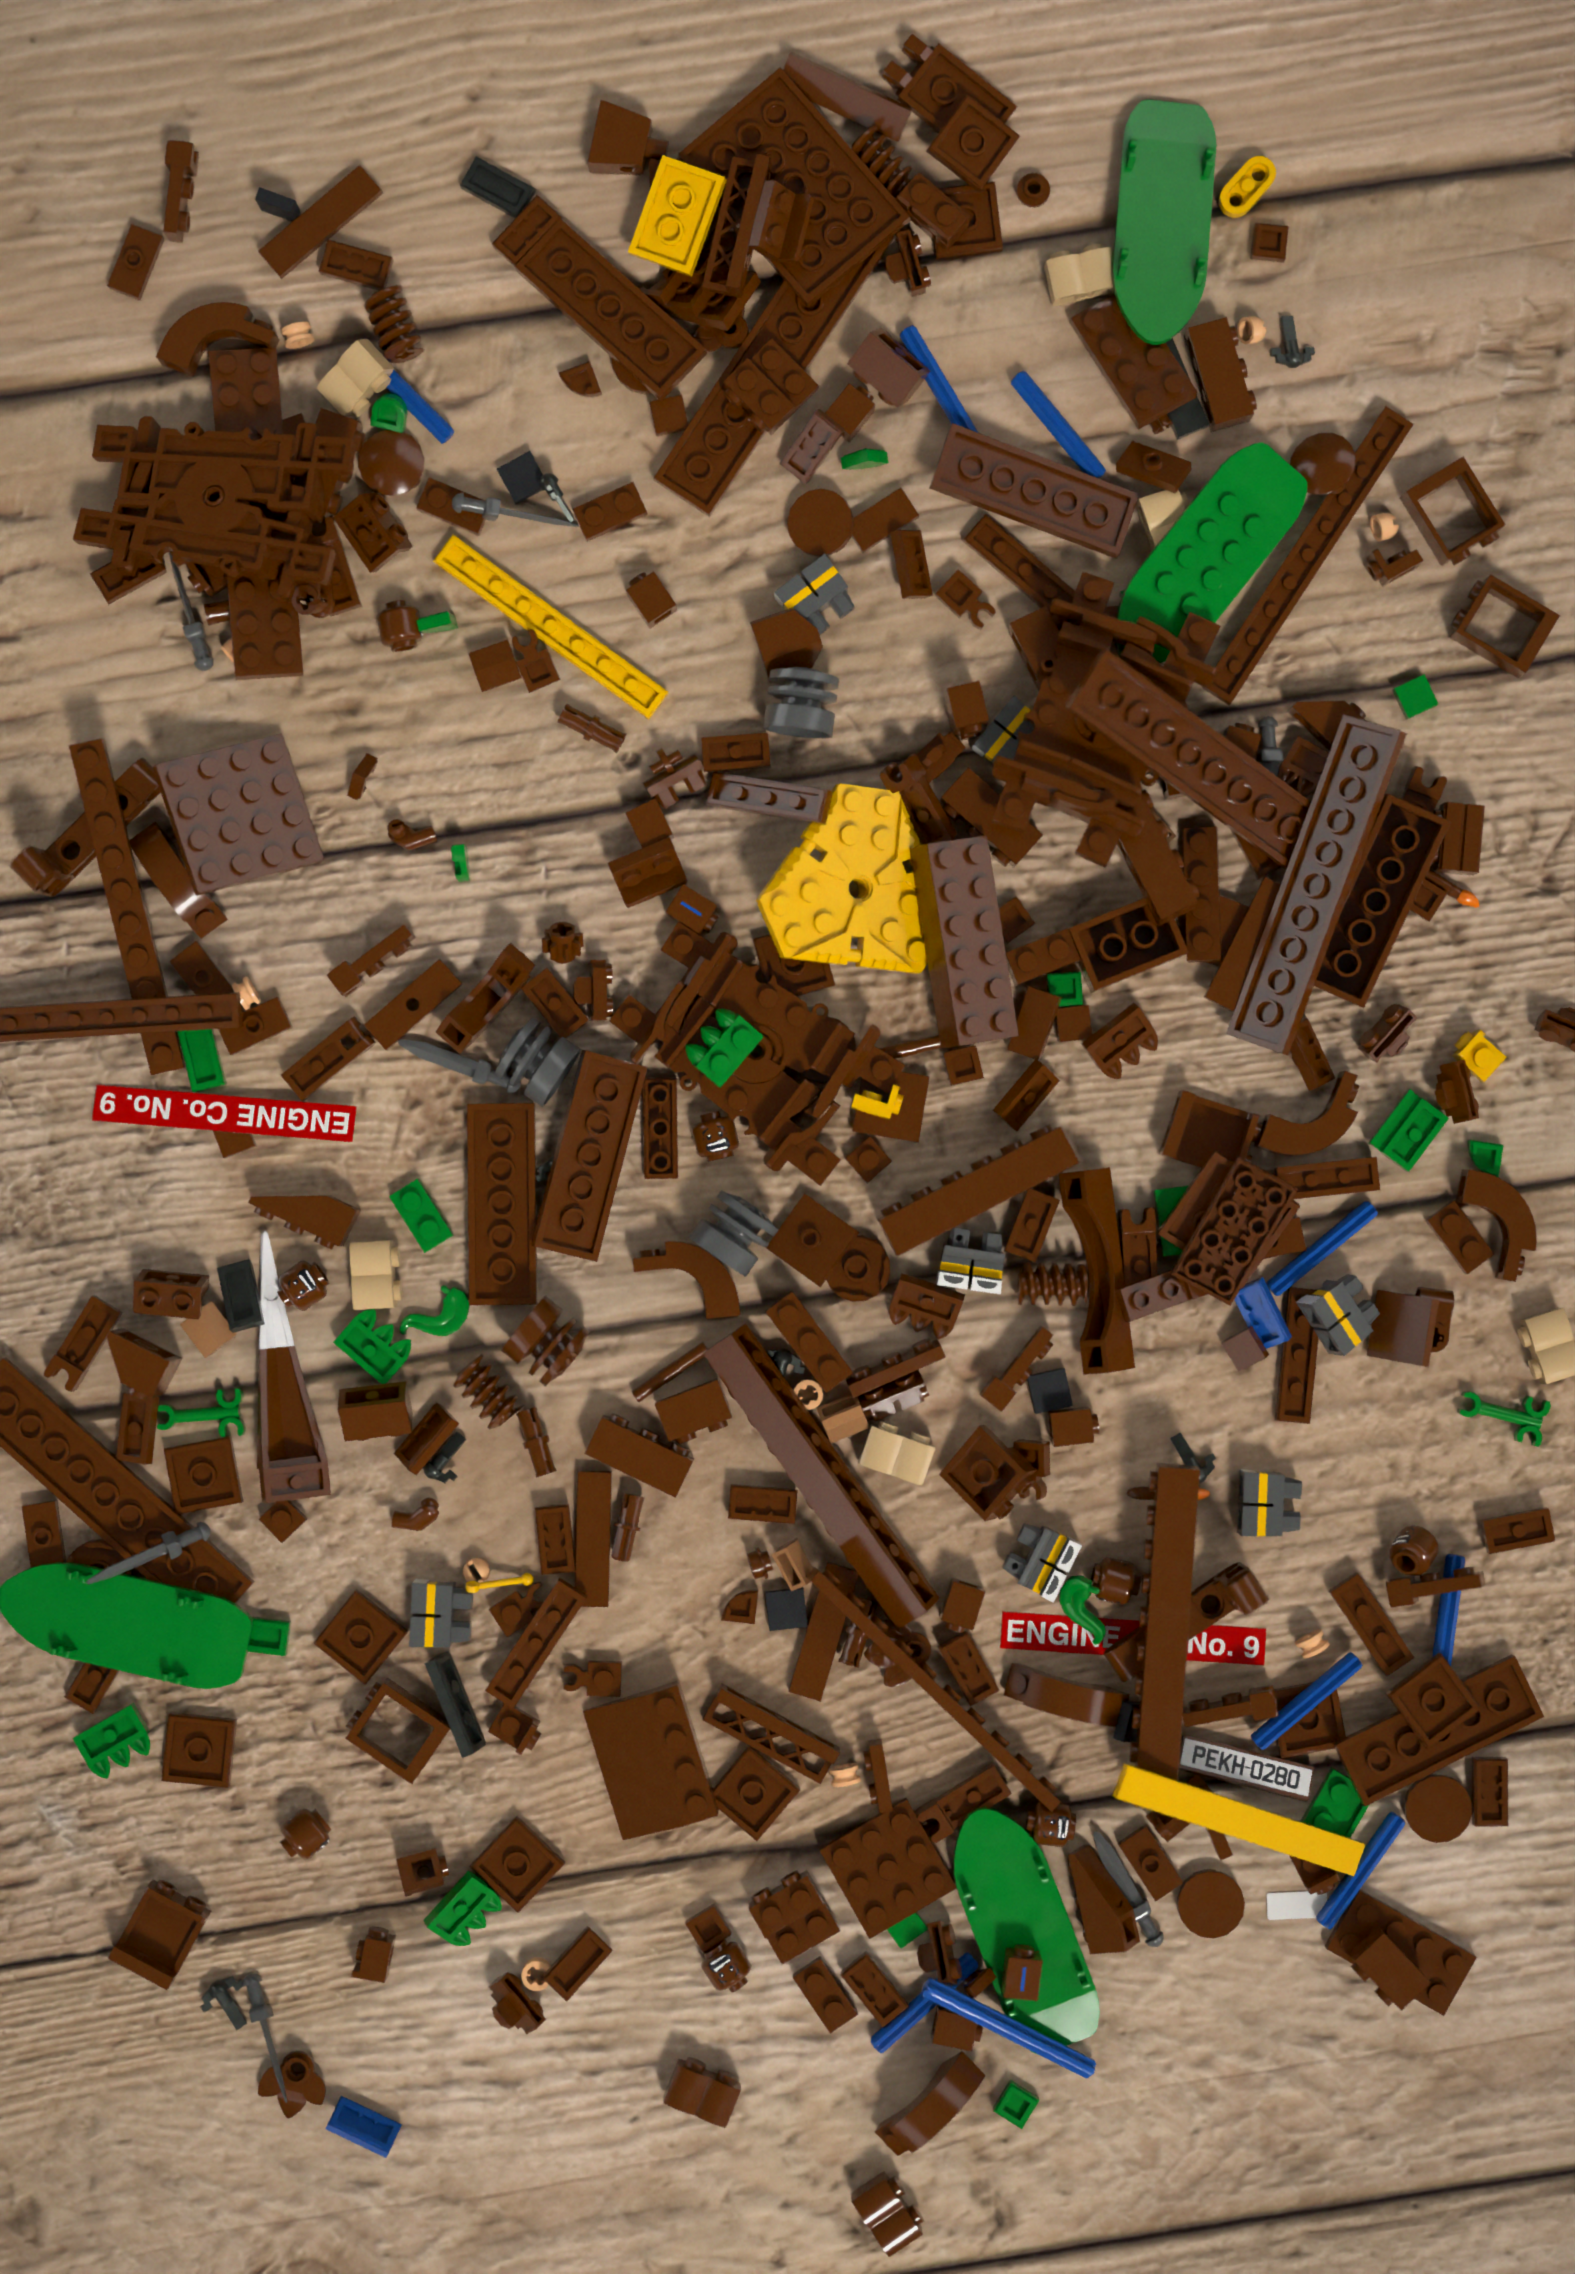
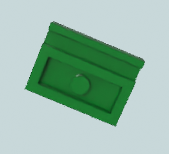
M1407 1089L1368 1144L1375 1147L1400 1168L1410 1172L1449 1118L1426 1100L1416 1095L1414 1091Z
M1331 1767L1300 1822L1351 1838L1369 1805L1366 1807L1362 1805L1350 1778Z

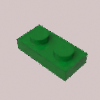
M419 1179L414 1180L389 1196L424 1253L454 1236Z

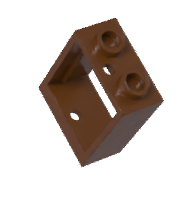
M1464 456L1410 488L1400 497V500L1441 566L1449 561L1453 565L1462 562L1471 556L1469 549L1477 544L1484 548L1500 538L1497 532L1505 526L1504 521ZM1454 480H1457L1486 528L1448 551L1419 502Z
M1490 574L1483 582L1477 580L1467 596L1471 599V602L1466 611L1461 608L1454 617L1450 626L1455 629L1449 638L1513 676L1520 678L1529 669L1560 615ZM1488 593L1536 621L1514 660L1466 632L1467 627Z
M387 1678L382 1685L376 1682L365 1697L370 1703L364 1712L356 1710L346 1725L351 1731L345 1739L410 1784H413L451 1728L446 1717ZM385 1695L434 1727L408 1766L360 1733Z

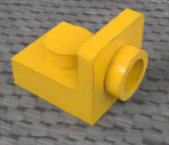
M1482 1030L1473 1031L1472 1034L1467 1031L1455 1043L1454 1046L1458 1049L1452 1056L1457 1061L1465 1059L1470 1072L1480 1082H1485L1507 1057L1484 1037L1485 1033Z
M893 1084L888 1103L881 1102L882 1095L863 1090L862 1096L855 1094L851 1108L889 1120L892 1113L898 1115L904 1095L898 1094L900 1086Z

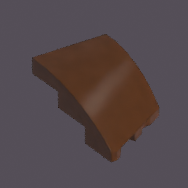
M702 248L692 277L666 268L661 272L663 278L650 289H645L644 287L640 289L667 314L698 325L729 330L761 281L756 272L748 271L742 298L703 290L702 284L711 249ZM720 252L718 253L717 261L723 258ZM727 264L714 271L713 283L726 285L729 273Z

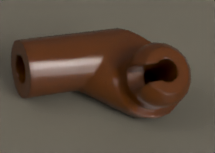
M400 819L390 821L387 826L388 836L392 842L406 850H414L438 841L433 826L415 831L405 825Z
M425 1498L421 1501V1507L413 1513L394 1511L392 1528L413 1531L424 1530L437 1519L439 1515L438 1502L433 1498Z

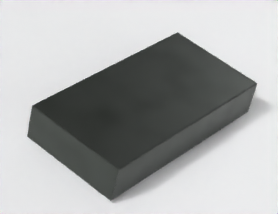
M477 156L460 184L462 190L513 218H516L529 204L535 193V188Z
M250 1259L218 1267L217 1271L229 1330L235 1333L264 1325L265 1322L254 1269Z

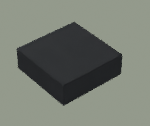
M259 187L255 200L261 211L291 222L300 216L301 211L295 200Z
M530 451L497 468L515 504L542 491L539 486V480L543 473Z
M1065 1368L1037 1373L1028 1377L1027 1380L1035 1414L1073 1406Z
M803 1587L793 1591L790 1589L765 1591L769 1631L808 1627Z
M1122 1701L1113 1739L1122 1742H1137V1729L1132 1728L1133 1708H1139V1702Z

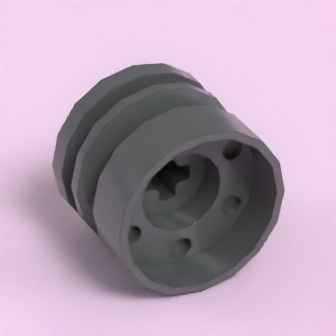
M803 667L770 670L769 681L779 685L768 687V694L781 699L782 702L766 705L763 729L793 737L832 738L835 713L821 708V705L837 702V695L828 691L838 689L839 678L822 673L819 670Z
M532 1017L524 1027L514 1034L505 1047L494 1075L503 1080L512 1069L515 1070L509 1085L515 1087L524 1077L527 1078L529 1082L524 1095L544 1107L571 1070L582 1049L564 1037H561L550 1047L547 1042L551 1036L552 1029L546 1027L536 1037L535 1034L541 1022Z
M721 1190L717 1198L728 1205L727 1209L724 1212L711 1204L709 1209L719 1219L715 1225L701 1219L689 1238L746 1277L758 1260L756 1254L748 1248L749 1245L753 1242L766 1248L769 1243L758 1236V1232L762 1228L772 1236H775L779 1229L772 1224L765 1213L742 1197Z

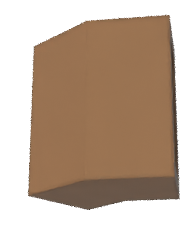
M212 1301L202 1307L199 1319L188 1318L180 1324L204 1358L214 1354L237 1335L236 1332L232 1333L229 1330L227 1320Z
M852 1394L817 1408L831 1444L870 1428L858 1398H853Z
M798 1538L780 1546L777 1551L771 1554L791 1591L810 1583L806 1575L813 1569V1566Z

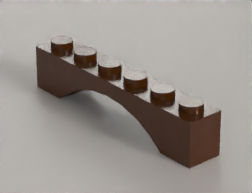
M1110 1167L1060 1173L1059 1182L1062 1206L1071 1218L1080 1236L1089 1271V1307L1085 1327L1079 1340L1083 1375L1112 1373L1135 1368L1130 1322H1125L1115 1292L1116 1289L1124 1287L1125 1282Z

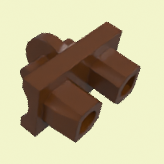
M662 748L656 751L660 760L649 766L655 776L643 782L651 798L654 796L664 809L679 800L672 788L676 783L683 780L690 793L706 786L701 771L704 767L695 753L678 762L683 759L678 750L666 756Z

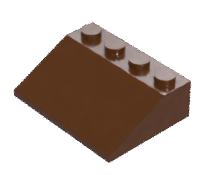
M679 1680L583 1710L623 1840L684 1827L718 1816L719 1808L713 1793V1787Z

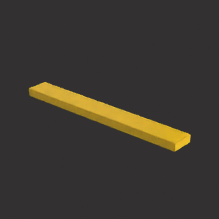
M452 534L433 560L437 566L526 631L533 629L538 636V640L646 719L650 720L669 694L667 690Z
M1126 1763L1123 1764L1112 1795L1117 1799L1351 1876H1355L1365 1844L1358 1840Z

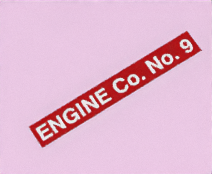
M97 1085L92 1121L353 1142L357 1106Z
M1002 1611L1000 1648L1104 1655V1651L1138 1628L1139 1620L1098 1618L1105 1625L1106 1636L1101 1643L1095 1645L1092 1642L1095 1636L1073 1622L1068 1616ZM1211 1625L1188 1641L1187 1661L1264 1666L1266 1629Z

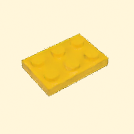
M662 155L628 253L634 257L692 277L727 179L724 176Z

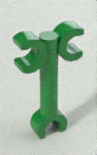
M236 1388L235 1399L229 1402L225 1399L224 1389H219L216 1393V1400L221 1406L175 1409L169 1404L159 1405L158 1411H166L170 1418L167 1423L157 1424V1429L167 1430L176 1423L222 1420L218 1428L221 1437L227 1436V1426L229 1423L236 1424L238 1436H242L246 1431V1425L240 1418L241 1411L239 1406L244 1397L242 1388Z
M1469 1391L1462 1392L1461 1396L1470 1398L1473 1405L1469 1410L1458 1409L1457 1413L1465 1417H1473L1480 1414L1522 1425L1515 1431V1441L1522 1443L1524 1434L1531 1431L1533 1434L1532 1445L1540 1446L1542 1442L1540 1428L1543 1417L1550 1411V1401L1543 1400L1541 1408L1538 1411H1534L1531 1406L1533 1397L1526 1395L1522 1403L1525 1412L1481 1401L1475 1393Z

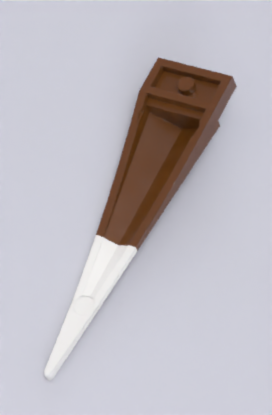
M262 1231L260 1243V1303L265 1324L259 1326L257 1469H259L262 1503H273L331 1495L328 1460L305 1386L285 1305L277 1293L281 1288L269 1235L266 1231Z

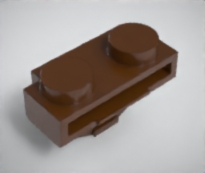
M910 229L895 234V241L898 242L899 253L886 257L885 267L888 278L893 284L908 280L911 297L925 294L926 287L931 286V280L927 266L920 267L917 255L922 254L918 234L911 235Z
M951 731L945 737L939 732L916 754L926 771L924 776L929 784L934 779H937L966 748Z
M606 960L588 961L590 977H576L573 983V998L576 1004H591L590 1022L606 1021L607 1017L613 1016L612 997H607V984H612L613 978L612 964H606Z
M1400 1004L1390 1005L1383 1012L1381 1019L1361 1036L1359 1040L1361 1046L1358 1049L1368 1059L1376 1063L1385 1053L1391 1057L1400 1054L1408 1045L1407 1043L1410 1038L1405 1031L1417 1017L1410 1009Z
M1570 1007L1560 1008L1558 1013L1545 1009L1538 1017L1534 1030L1539 1032V1037L1543 1040L1556 1042L1575 1052V1009Z
M1465 1059L1439 1065L1441 1074L1436 1075L1438 1083H1436V1091H1434L1437 1104L1441 1106L1442 1110L1445 1109L1447 1117L1452 1116L1453 1124L1478 1119L1479 1104L1474 1098L1470 1082L1471 1072L1466 1065Z
M942 1921L927 1923L931 1942L919 1945L917 1951L919 1966L925 1973L936 1971L939 1982L947 1986L957 1985V1979L962 1978V1969L958 1958H954L952 1945L956 1944L954 1929L951 1924L947 1925Z
M507 1972L496 1978L489 1986L490 1990L493 1991L491 1996L496 2001V2004L492 2007L493 2017L501 2027L510 2029L515 2025L517 2029L522 2028L528 2034L536 2030L546 2020L543 2016V2008L535 2000H530L522 1990V1982L516 1975Z

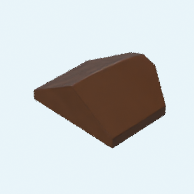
M792 607L750 622L768 680L770 670L791 667L813 668L823 648L818 629L799 614L795 608Z

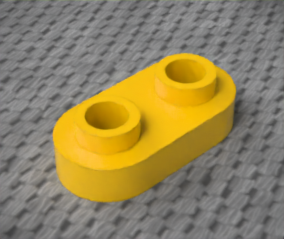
M1255 156L1250 158L1223 187L1219 196V207L1225 215L1231 218L1242 217L1257 203L1275 180L1276 168L1273 162L1264 156ZM1252 173H1260L1263 176V180L1255 181L1252 178ZM1237 197L1240 199L1241 204L1234 206L1230 203L1229 199Z

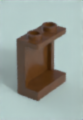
M1181 1090L1178 1092L1159 1155L1202 1168L1213 1150L1216 1149L1233 1161L1238 1155L1251 1162L1252 1156L1248 1155L1251 1142L1256 1143L1262 1129V1123H1258L1260 1115L1245 1112Z
M152 1880L146 1886L144 1895L119 1941L109 1954L108 1959L168 1990L177 1977L212 1911L205 1908V1902L194 1896H188L187 1898L177 1893V1888L173 1884L165 1880H158V1882Z

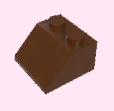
M124 1328L109 1331L106 1339L120 1382L129 1387L127 1392L142 1400H146L147 1397L154 1398L165 1394L183 1358Z

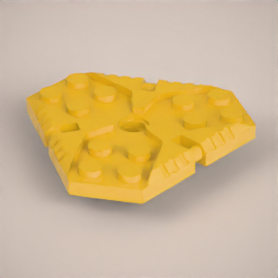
M837 784L832 789L833 794L826 825L811 822L807 825L800 836L804 841L799 848L793 847L756 899L779 956L786 959L836 965H847L848 962H855V967L920 974L928 962L913 871L906 873L902 862L909 859L912 866L910 848L920 846L921 844L909 819L910 817L899 791L892 793L890 790ZM814 849L822 854L818 860L810 855ZM851 881H854L858 886L859 893L857 898L852 897L849 892ZM851 938H858L857 949L850 948Z

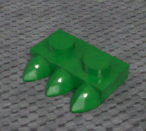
M728 1009L715 1010L716 1020L722 1031L711 1026H702L700 1028L701 1037L707 1049L697 1044L685 1045L687 1057L692 1065L719 1088L722 1087L764 1037L743 1017Z
M365 1310L353 1318L333 1343L378 1382L386 1384L407 1361L411 1351V1340L404 1339L394 1343L392 1346L389 1345L394 1333L393 1324L380 1326L373 1331L372 1328L376 1321V1310Z
M134 1703L72 1738L90 1770L97 1776L105 1779L109 1778L110 1774L108 1756L118 1765L128 1767L130 1763L128 1745L137 1753L145 1756L149 1755L150 1738L148 1736L150 1731Z
M468 1870L423 1921L428 1929L447 1942L457 1946H466L471 1944V1938L465 1926L473 1929L485 1928L486 1919L480 1910L489 1912L501 1911L502 1904L495 1891L485 1881Z

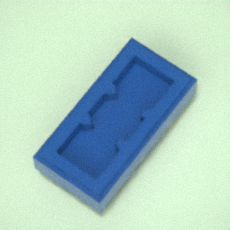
M1261 1277L1246 1283L1234 1300L1247 1326L1254 1328L1266 1349L1290 1340L1292 1335L1264 1278Z
M341 2096L325 2129L387 2158L402 2124Z

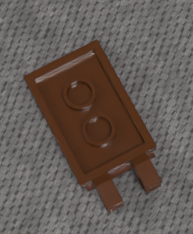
M913 34L906 40L901 51L913 62L918 63L909 74L891 60L881 76L894 89H898L895 93L898 96L897 100L913 108L912 112L938 133L966 95L974 99L1004 124H1006L1018 107L941 44L938 43L935 48L933 46L929 48L928 45Z

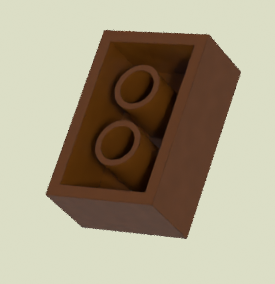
M1145 898L1069 928L1080 957L1078 963L1090 993L1189 953L1176 920L1173 919L1158 926Z

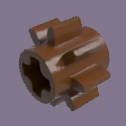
M557 922L551 925L550 929L544 930L545 938H542V952H550V960L565 964L573 961L576 956H581V947H584L583 933H575L574 925L568 922Z

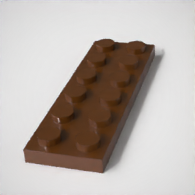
M562 219L515 265L517 273L661 402L707 355V349Z
M954 423L949 427L929 489L1115 559L1120 555L1139 497L1138 493Z
M587 1050L581 1051L531 1246L597 1262L648 1067Z
M535 1103L467 1104L469 1305H537V1247L531 1246L537 1223Z
M1511 1654L1461 1679L1481 1709L1429 1749L1422 1745L1398 1711L1333 1743L1362 1805L1366 1807L1543 1718L1544 1715L1516 1656Z

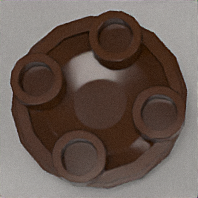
M384 430L375 433L364 443L359 453L358 468L363 481L373 492L397 496L416 488L420 484L421 476L424 472L425 458L421 446L412 436L404 432Z
M1318 433L1306 438L1296 447L1290 458V465L1306 479L1307 493L1313 495L1328 493L1336 495L1344 490L1345 483L1349 481L1355 469L1356 456L1352 445L1343 436L1335 433Z

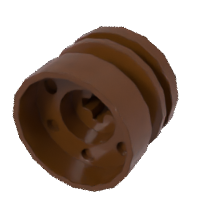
M544 1296L501 1349L503 1353L517 1364L524 1361L529 1355L533 1356L535 1361L529 1370V1374L532 1376L544 1365L548 1370L539 1382L545 1387L549 1382L566 1371L582 1351L585 1339L590 1333L588 1329L582 1327L573 1338L569 1332L577 1322L574 1318L562 1327L557 1325L556 1322L563 1309L547 1296Z

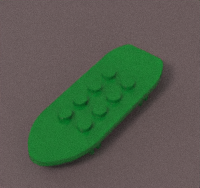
M1150 99L1142 100L1130 114L1123 134L1112 268L1113 287L1118 306L1129 327L1142 341L1152 345L1168 342L1183 329L1194 314L1206 283L1216 160V133L1207 111L1202 106Z
M1263 442L1244 447L1229 456L1218 467L1132 576L1120 600L1116 616L1117 620L1136 624L1138 618L1143 617L1167 630L1176 638H1178L1190 612L1215 623L1298 518L1307 494L1306 479L1268 444ZM1115 642L1117 653L1120 656L1125 645ZM1155 644L1152 657L1159 663L1166 661L1170 651Z
M55 1562L31 1567L9 1578L0 1587V1611L5 1619L24 1639L51 1655L200 1689L227 1686L238 1681L243 1675L253 1629V1619L243 1608L226 1598L123 1573L109 1579L87 1584L86 1581L104 1569L72 1562Z
M988 1807L976 1808L966 1816L958 1833L954 1852V1875L960 1900L987 1968H991L997 1977L992 1983L1004 2014L1066 2046L1091 2037L1098 2028L1100 2016L1099 1998L1042 1850L1028 1831L1006 1814ZM1024 1944L1035 1948V1951L1040 1952L1042 1970L1038 2001L1004 1998L1001 1983L1006 1948H1015V1945Z

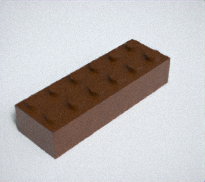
M1390 794L1384 795L1315 981V987L1362 1008L1365 1007L1451 821Z
M979 836L943 841L910 848L941 1048L1019 1036L988 837Z
M1051 1124L1045 1125L1030 1133L1032 1140L1022 1144L1021 1140H1016L1000 1149L1001 1156L992 1160L991 1156L987 1155L971 1163L972 1171L964 1175L960 1171H956L942 1178L940 1181L943 1186L933 1191L930 1186H927L911 1194L912 1202L901 1206L900 1202H896L880 1210L883 1217L877 1219L894 1254L898 1257L1078 1164L1079 1161L1061 1126L1053 1129Z

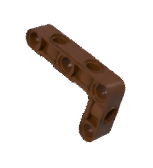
M144 758L134 762L115 781L118 796L125 795L128 799V806L122 811L126 827L161 793L153 767ZM85 812L46 850L29 846L11 862L10 868L34 892L54 897L96 858ZM77 842L80 846V854L77 858L70 860L67 856V848L72 843Z
M1241 1562L1234 1563L1191 1591L1188 1641L1233 1610H1238L1243 1615H1248L1269 1601V1596L1248 1566L1246 1567ZM1207 1595H1214L1217 1599V1604L1211 1611H1203L1201 1608V1601ZM1145 1627L1136 1628L1111 1645L1103 1653L1122 1682H1126L1142 1672V1661H1137L1138 1640L1144 1641Z

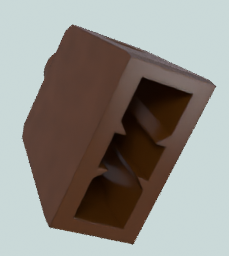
M600 100L588 158L589 172L594 174L642 175L644 174L647 158L661 160L662 155L667 156L669 141L652 138L653 127L650 118L610 102Z

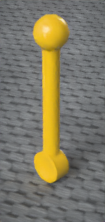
M524 1573L521 1577L479 1583L477 1581L466 1582V1591L476 1593L479 1589L521 1583L529 1586L533 1583L534 1577L531 1573Z

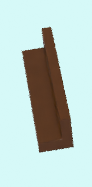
M757 154L755 161L732 157L702 284L703 290L742 298L753 249L748 244L765 180H770L773 169L770 156ZM738 168L753 170L750 184L744 189H741L736 181ZM735 187L738 193L732 196L733 189ZM742 198L745 202L742 218L734 222L728 213L729 206ZM727 219L730 225L724 229ZM735 231L737 239L734 251L726 255L720 246L721 240L729 233ZM720 252L723 258L717 261L718 253ZM727 264L730 269L726 285L713 283L714 271Z
M723 1683L720 1685L703 1717V1721L819 1784L822 1783L831 1764L834 1765L840 1754L839 1746ZM719 1703L734 1710L737 1719L722 1722L713 1717V1714ZM752 1720L765 1727L767 1735L757 1738L746 1735L743 1722ZM739 1724L741 1731L733 1728L732 1725ZM782 1736L795 1744L796 1751L787 1754L779 1753L775 1749L772 1738ZM769 1740L770 1747L761 1742ZM811 1752L825 1760L818 1773L805 1767L802 1754ZM798 1756L800 1763L792 1760L791 1758Z

